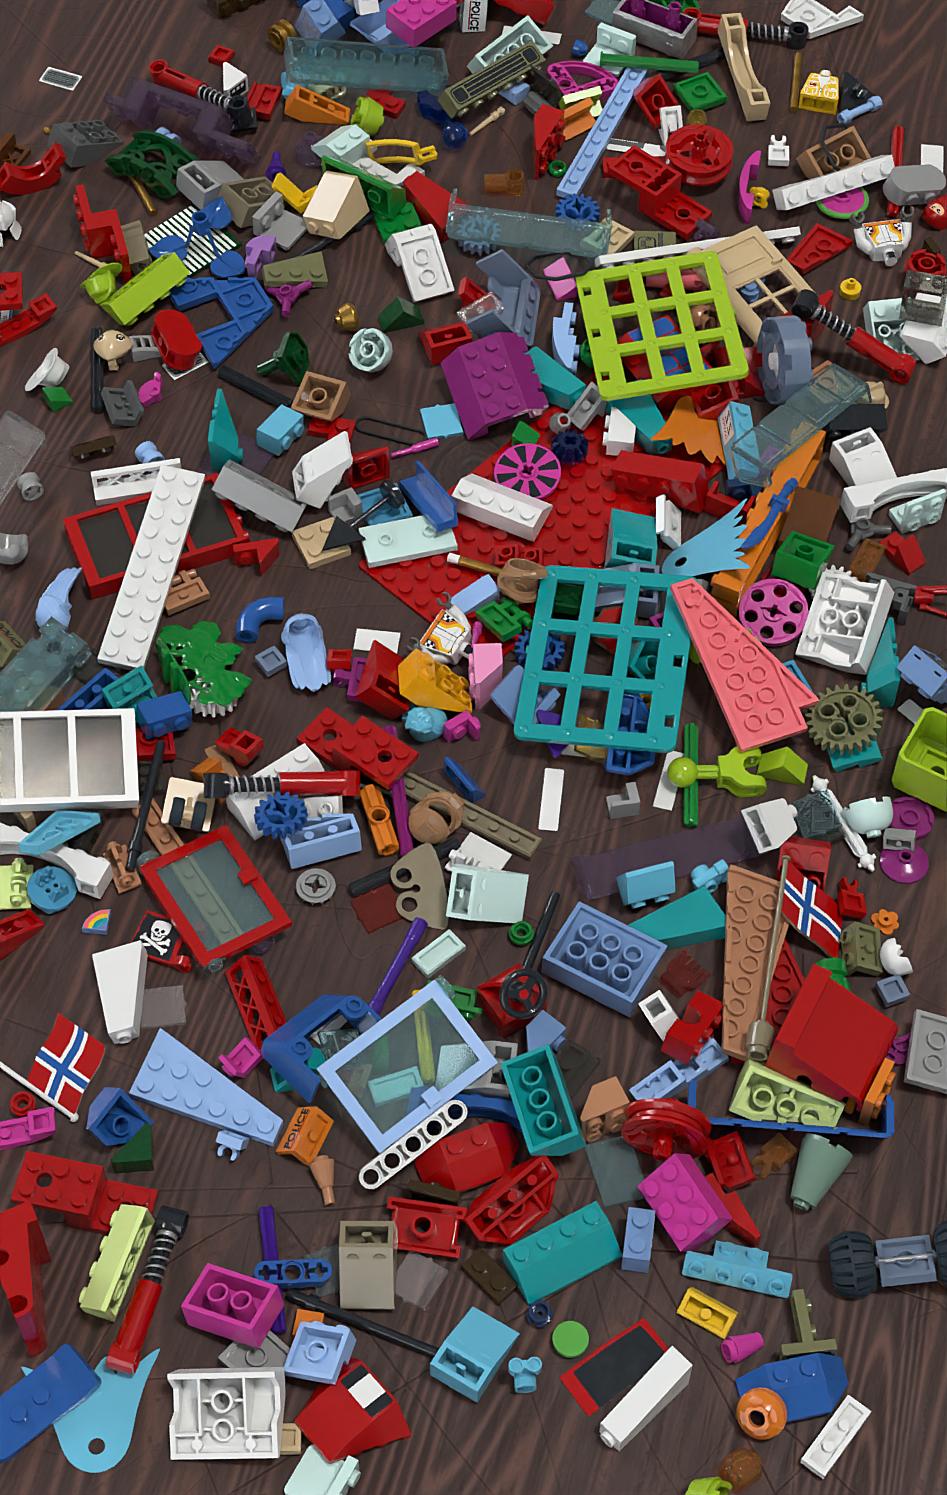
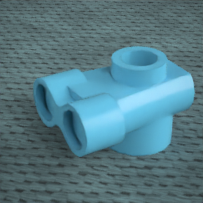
M721 859L713 864V867L710 869L707 865L696 867L691 873L694 888L697 890L705 886L711 894L718 888L719 884L727 882L729 867L726 862Z
M531 1357L528 1360H521L520 1358L510 1360L508 1371L514 1377L515 1392L531 1393L537 1390L536 1375L542 1369V1362L538 1357Z

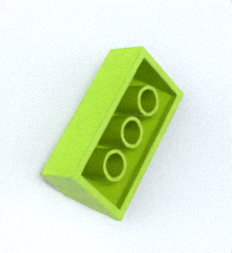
M175 252L164 253L113 293L107 300L103 301L100 306L119 325L127 324L130 326L138 320V314L142 311L146 313L155 306L153 302L158 298L162 300L171 293L170 289L173 286L179 287L187 280L186 276L190 272Z

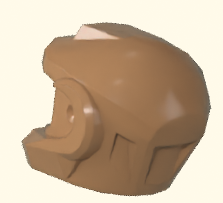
M512 558L507 561L500 571L497 585L503 595L513 599L517 604L532 603L537 601L538 597L537 579L546 578L548 572L544 566L535 562Z
M448 791L430 793L410 810L409 829L412 836L421 843L429 842L431 845L443 843L447 840L448 835L460 826L464 813V802L456 793ZM437 803L446 807L451 814V823L447 824L441 815L429 809V805Z

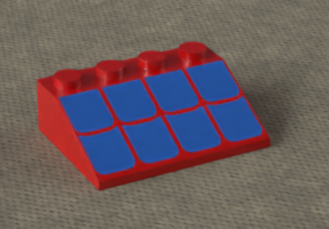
M668 314L653 321L656 338L682 334L679 327ZM640 327L627 332L617 340V343L623 344L643 340ZM685 346L660 350L665 376L691 372ZM646 353L621 357V361L637 380L652 379ZM702 356L705 370L713 369ZM699 386L650 395L660 409L667 413L675 407L680 398L690 395Z

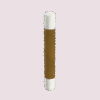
M449 553L447 557L448 562L497 577L502 568L453 553Z

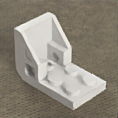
M432 224L395 233L390 236L385 243L386 250L397 266L402 265L413 303L454 291L440 242Z

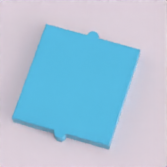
M455 403L441 406L437 404L435 407L420 409L428 440L433 438L447 439L448 437L463 435Z

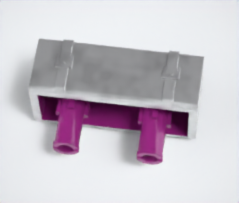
M621 0L613 11L612 27L636 35L637 43L682 60L696 41L698 19L680 13L681 4L676 1L670 2L667 8L648 0Z

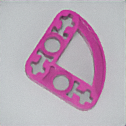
M563 61L551 64L547 69V79L561 98L568 94L600 86L602 95L599 98L600 101L609 98L618 84V80L609 71L588 62ZM570 74L586 75L597 80L577 86ZM562 84H567V85H569L570 87L564 88V87H561L560 85H562Z

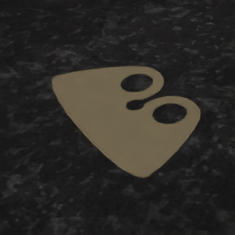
M428 842L403 856L390 871L392 882L399 888H411L415 884L420 886V891L417 893L413 891L401 893L397 898L396 908L401 916L410 921L419 917L428 923L427 927L444 930L448 926L449 919L446 916L448 904L446 888L436 851ZM401 868L408 869L412 874L411 880L406 883L400 882L396 877L397 871ZM407 897L414 898L417 901V908L412 912L405 911L402 908L403 899Z

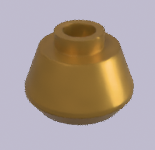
M345 303L336 310V314L333 316L336 327H340L341 330L356 331L359 327V318L354 305Z

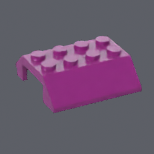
M498 332L462 345L441 362L468 441L489 434L487 427L527 412L530 418L543 414L542 411L549 407L545 393L539 392L543 388L538 374L532 373L536 370L530 354H525L529 351L524 337H518L517 333Z

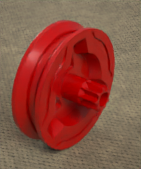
M688 125L677 129L667 139L664 163L682 174L681 182L695 186L711 185L724 179L730 172L733 144L730 138L721 130L708 125ZM681 154H689V157L682 156Z
M669 1097L665 1099H640L626 1107L625 1118L627 1121L622 1126L621 1134L623 1139L635 1149L652 1155L653 1158L662 1162L669 1159L674 1153L690 1154L692 1158L700 1157L706 1153L708 1149L706 1137L710 1134L712 1125L709 1118L698 1109Z

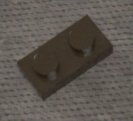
M108 435L73 445L69 448L72 456H78V459L91 456V452L99 450L100 453L110 451L112 446L117 445L114 435Z
M479 1248L461 1265V1269L498 1306L518 1289V1284L482 1248Z

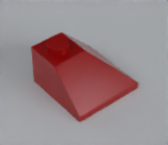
M660 74L645 79L633 90L635 100L654 130L661 126L659 108L679 106Z
M388 446L352 453L353 462L350 468H346L342 475L346 487H352L353 490L390 478Z

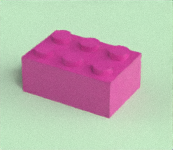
M400 0L386 9V28L412 48H415L456 20L457 1Z
M674 1153L637 1186L651 1208L655 1210V1214L680 1251H696L733 1219L690 1154Z
M207 1263L182 1303L181 1308L188 1325L259 1349L284 1307V1302L277 1285Z

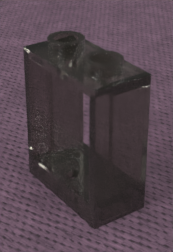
M908 270L903 287L899 319L942 327L947 304V277ZM909 291L939 296L941 300L940 303L912 299L909 298Z

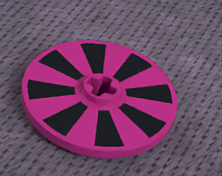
M525 443L513 446L502 453L496 462L494 477L495 482L542 500L557 488L561 479V467L557 457L549 449L541 445ZM527 470L529 473L531 472V475L524 473V471Z

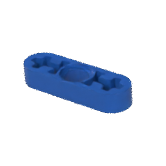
M324 1259L262 1261L256 1265L253 1278L277 1285L279 1289L321 1287L329 1282L332 1267ZM288 1268H295L299 1271L300 1277L296 1280H291L286 1277L285 1271ZM305 1268H307V1273H309L307 1279L304 1278ZM316 1268H320L321 1272H325L321 1278L318 1277L317 1273H314ZM278 1269H281L280 1275H279L280 1280H277L278 1274H276V1273H277V1270H278ZM262 1270H267V1274L270 1275L269 1280H264V1276L261 1275Z

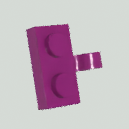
M354 657L351 672L341 669H335L333 686L344 687L349 685L347 700L362 702L354 696L367 658Z

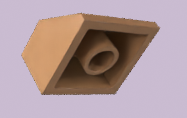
M306 371L290 409L301 414L332 422L344 413L351 392L345 381Z

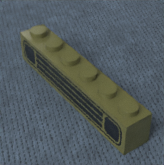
M530 41L445 89L437 100L451 119L456 116L461 118L469 112L470 108L476 109L484 103V100L488 99L490 101L499 94L498 92L508 91L516 82L518 84L522 83L529 74H532V76L536 75L542 70L541 65L546 59L534 42Z

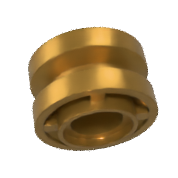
M284 19L279 20L275 25L267 29L270 43L280 52L286 51L297 43V34L294 28Z

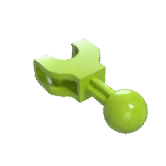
M736 746L729 754L718 756L715 765H696L689 758L679 757L674 759L667 769L669 781L680 788L690 786L696 779H716L717 788H726L732 794L741 798L758 797L767 790L765 778L750 774L745 770V768L755 767L759 764L762 758L759 747L740 753L738 746Z

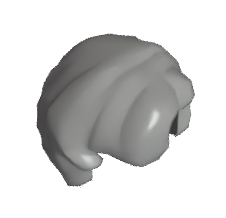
M0 533V563L18 564L26 557L29 547L26 534L9 535Z

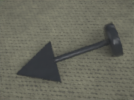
M384 480L379 486L383 498L348 525L336 515L322 550L326 551L366 540L365 537L353 528L386 502L395 509L401 508L405 504V500L400 490L391 481Z

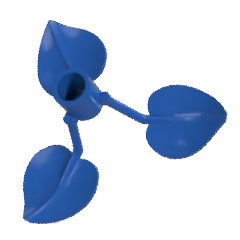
M223 197L214 200L201 211H196L192 214L193 225L189 226L190 231L186 243L183 238L170 235L160 239L154 246L148 248L150 254L156 259L164 253L175 252L182 261L187 257V250L185 248L189 247L193 232H195L199 236L207 235L217 257L210 264L211 271L215 276L219 278L236 277L245 271V262L237 252L228 250L222 255L219 254L210 232L211 227L213 229H222L228 226L232 220L231 211Z

